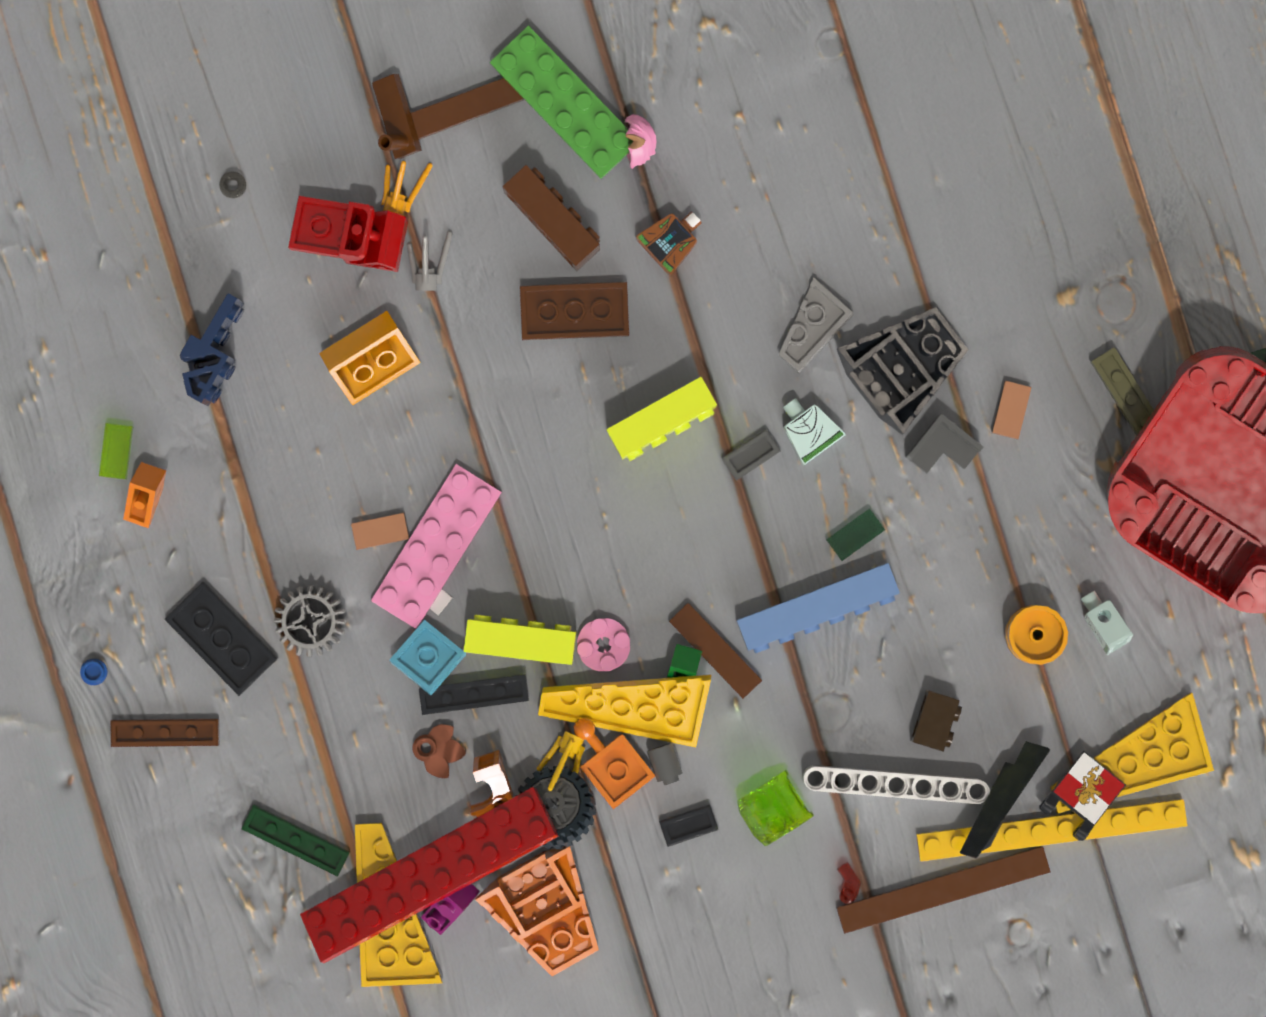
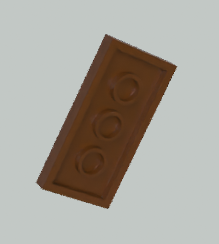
M627 282L520 286L522 341L629 337Z

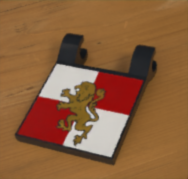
M1083 751L1051 793L1039 805V809L1043 813L1049 814L1059 801L1084 820L1073 832L1074 838L1078 841H1084L1126 784Z

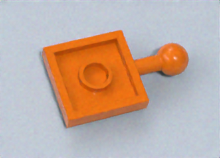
M583 718L575 723V735L582 740H587L596 752L580 768L613 810L655 777V774L622 733L608 745L604 746L596 736L595 725L591 720Z

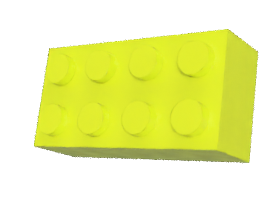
M699 377L611 426L606 431L621 459L628 458L629 461H632L643 455L642 449L650 444L655 448L666 442V435L672 432L679 435L691 428L690 422L698 418L702 422L713 416L715 413L713 409L717 407V403L703 378Z
M477 614L474 615V619L467 620L464 652L568 665L573 664L577 632L571 631L572 626L555 624V629L545 628L544 622L528 621V626L518 625V619L501 618L500 623L492 622V616Z

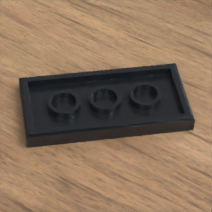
M202 582L164 619L238 696L243 694L278 660V657L205 582Z

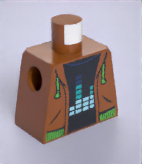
M692 211L681 221L671 213L636 236V240L671 277L697 244V239L691 233L702 222Z

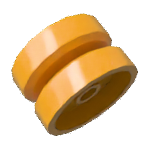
M1029 605L1018 609L1010 616L1005 626L1004 638L1007 648L1014 657L1025 663L1042 665L1054 661L1063 653L1067 645L1068 630L1065 620L1057 611L1047 606ZM1035 630L1041 631V636L1037 637V640L1032 636Z

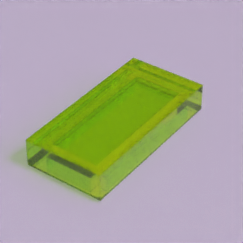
M105 423L99 469L100 477L127 480L133 426Z

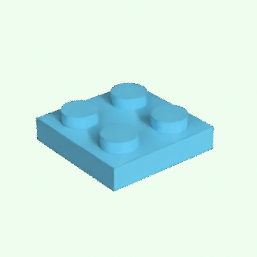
M424 620L389 661L428 694L432 695L466 656V653Z

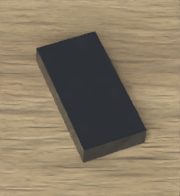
M710 804L659 821L667 847L718 830Z

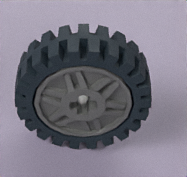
M553 766V770L549 767L542 768V773L538 770L532 773L534 777L532 779L527 777L524 780L525 786L520 785L518 788V792L521 794L534 787L540 795L559 836L543 845L547 849L552 847L562 849V845L566 847L572 846V841L574 840L579 842L582 839L580 835L582 833L586 835L589 832L588 826L593 825V815H596V808L594 806L596 801L589 785L578 773L572 772L566 767L562 769L552 791L548 790V786L557 766Z

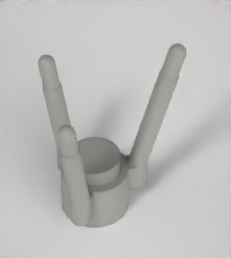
M452 231L447 232L436 274L435 269H428V237L426 235L422 237V269H418V271L412 244H407L412 271V284H415V290L437 291V284H442V273L451 243Z

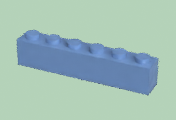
M889 563L737 619L736 621L747 650L753 649L754 653L769 649L768 643L779 640V643L782 644L795 639L794 633L804 630L805 634L820 629V623L829 620L830 625L843 621L845 620L844 614L854 611L856 616L869 611V605L879 602L880 606L895 601L894 595L900 594Z

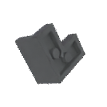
M940 414L910 450L906 458L926 474L943 453L961 468L965 469L984 447L947 417Z

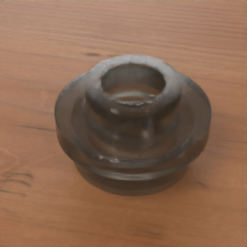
M228 172L220 179V190L228 198H239L246 191V180L238 172ZM237 181V189L230 190L229 183Z

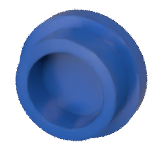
M99 659L85 661L80 669L81 678L88 685L103 683L108 674L106 664Z

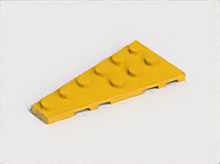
M712 675L543 687L538 715L574 723L586 718L591 720L595 727L696 747Z
M1192 692L1093 757L1126 784L1117 797L1214 771ZM1059 781L1050 786L1051 791L1054 789V787L1058 784ZM1060 801L1055 806L1057 813L1070 810Z
M383 823L355 824L358 883L397 860ZM417 914L360 944L361 987L443 983Z

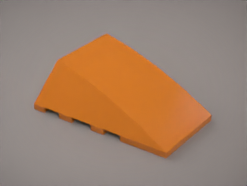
M570 846L543 851L496 878L475 898L551 976L556 975L599 950Z

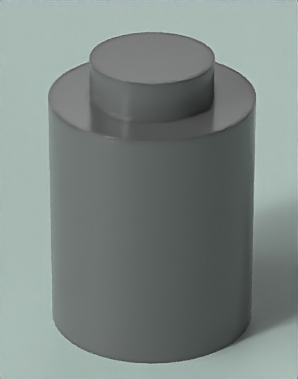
M672 743L647 751L657 782L663 781L664 785L679 781L678 775H681L683 772Z

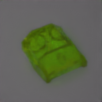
M784 770L737 800L740 815L753 836L764 846L770 845L814 816L812 811H808L787 777L789 775L787 770Z

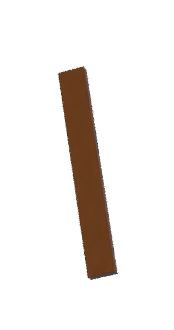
M1039 846L836 907L843 932L846 934L1051 873L1044 848Z

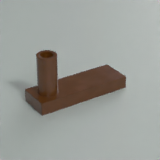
M391 74L372 82L387 134L381 135L378 139L380 149L392 151L394 159H402L422 151L399 74Z

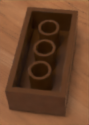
M525 165L502 186L504 194L577 272L600 251V237L590 226L585 229L581 225V216L572 207L567 209L562 204L564 198L554 187L548 189L545 186V177L536 167L530 169Z

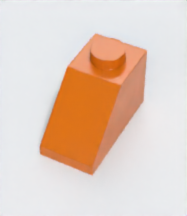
M143 462L140 463L129 484L123 520L149 528L163 491L166 470Z

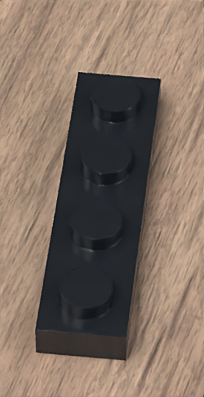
M526 674L440 685L432 695L419 688L422 715L529 701Z

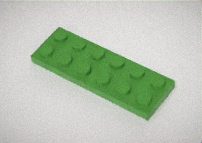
M529 25L490 61V65L600 179L604 178L630 153L628 146L632 144L633 140L625 136L628 128Z

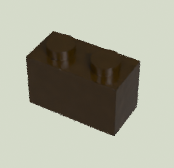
M926 690L910 741L944 752L945 747L949 748L954 736V732L950 731L953 721L958 722L962 711V706H959L960 700Z

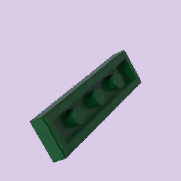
M255 804L252 806L241 828L337 877L350 854V851Z

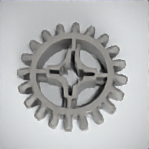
M308 585L307 593L304 592L302 586H298V596L292 590L288 591V596L291 600L280 599V602L286 607L284 609L275 608V612L282 614V618L273 619L274 623H282V627L276 628L275 633L284 632L285 636L281 637L279 642L284 643L289 640L290 643L286 648L288 651H291L296 645L298 646L296 650V655L301 656L304 649H306L307 657H312L313 649L316 650L318 656L323 655L322 646L328 652L332 650L329 641L335 644L340 643L339 638L334 635L336 633L342 635L345 633V630L338 628V624H346L347 620L338 619V614H343L346 611L344 608L336 610L335 606L339 605L341 600L336 599L331 602L330 599L334 594L332 591H329L324 597L322 595L324 587L319 586L317 593H314L313 585ZM308 598L321 601L329 611L316 613L311 605H309ZM300 601L301 616L298 620L289 623L290 612ZM308 613H311V617L323 616L322 619H318L317 622L313 623L312 629L309 628V625H297L307 619ZM332 619L329 633L320 641V624ZM300 628L306 630L313 644L298 640L291 631Z

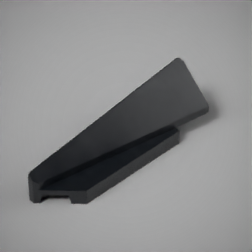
M1025 741L1015 763L1005 762L960 851L961 854L976 859L983 850L991 847L1006 815L1050 752L1048 747Z

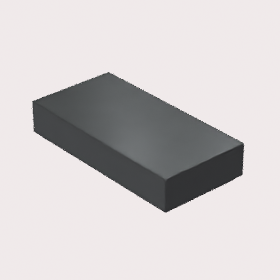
M765 429L721 459L737 481L781 452L767 429Z

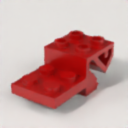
M299 196L288 248L293 251L341 258L346 264L398 272L408 219L403 215L388 210L374 212V206L350 201L347 204Z

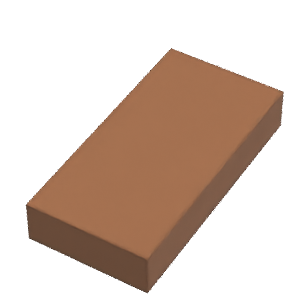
M1004 381L992 429L993 434L1019 439L1032 387Z
M404 513L351 524L356 550L410 539Z

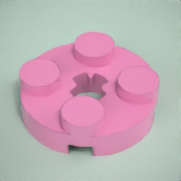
M610 618L595 619L587 623L580 631L577 639V652L583 663L589 668L596 671H611L620 667L627 659L630 652V638L626 629L619 622ZM603 637H607L610 639L608 644L611 646V649L608 652L604 650V653L598 651L599 645L596 644V641L599 638L603 640Z

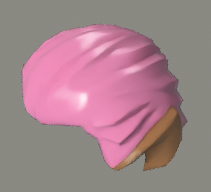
M634 114L628 116L624 121L628 123V131L625 136L633 140L632 144L628 146L630 153L627 155L632 169L650 160V156L656 153L657 143L655 132L650 123L645 118Z

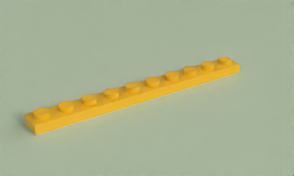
M1184 799L1109 808L1095 824L1085 840L1186 827L1187 818ZM1071 813L1003 822L991 847L983 850L980 854L1078 841L1073 837V832L1084 820L1077 814ZM972 827L916 834L920 862L966 856L961 854L960 851Z

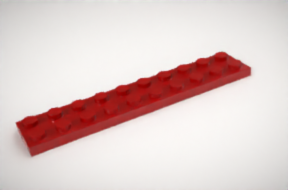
M532 787L306 910L300 916L320 962L326 963L559 836L537 789Z

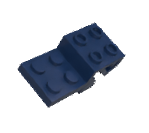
M229 293L223 300L201 340L190 335L180 353V359L186 362L189 367V372L182 373L187 395L207 406L211 402L216 403L222 393V389H220L224 379L229 380L236 369V366L233 365L235 360L217 350L219 345L224 346L231 335V332L228 330L232 323H237L244 313L242 308L244 303ZM196 363H199L200 369L195 368Z

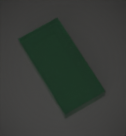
M869 508L827 538L826 541L838 558L843 561L885 531V529Z

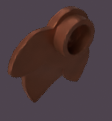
M440 724L433 727L429 734L417 737L412 746L415 757L424 761L427 772L438 778H448V763L458 761L466 755L464 747L456 740L451 739L454 732V727L451 725ZM429 743L431 751L424 753L421 750V745Z

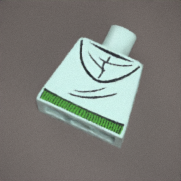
M795 398L783 407L792 419L783 428L803 466L846 435L815 404L805 411Z
M1095 591L1081 599L1089 611L1085 615V621L1106 655L1130 642L1133 634L1110 600L1102 603ZM1098 616H1106L1108 622H1100Z

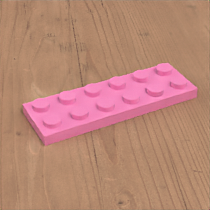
M456 464L371 601L417 629L502 492Z

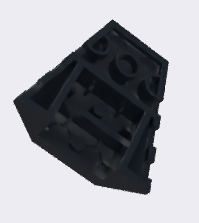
M935 307L896 325L882 329L877 333L839 347L836 350L847 377L881 420L903 435L969 349Z

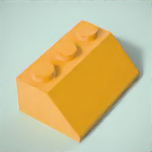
M388 311L380 314L319 353L328 371L352 405L420 363Z

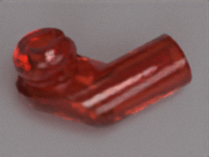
M846 862L838 867L837 870L844 879L839 898L843 903L849 904L857 899L861 881L850 864Z

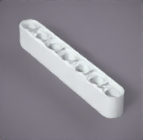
M820 765L807 767L802 775L803 782L807 788L821 792L971 804L985 802L990 793L987 783L981 779ZM810 772H821L822 781L820 784H809L808 775ZM839 773H846L849 776L847 786L841 788L836 786L835 777ZM867 775H872L876 779L875 786L869 790L862 787V779ZM894 777L901 778L903 782L902 788L897 792L890 791L888 785L889 781ZM925 779L929 782V790L924 794H919L916 791V783L919 780ZM950 781L954 782L956 792L951 796H945L942 790L943 785ZM974 784H981L983 787V793L978 798H972L969 792Z

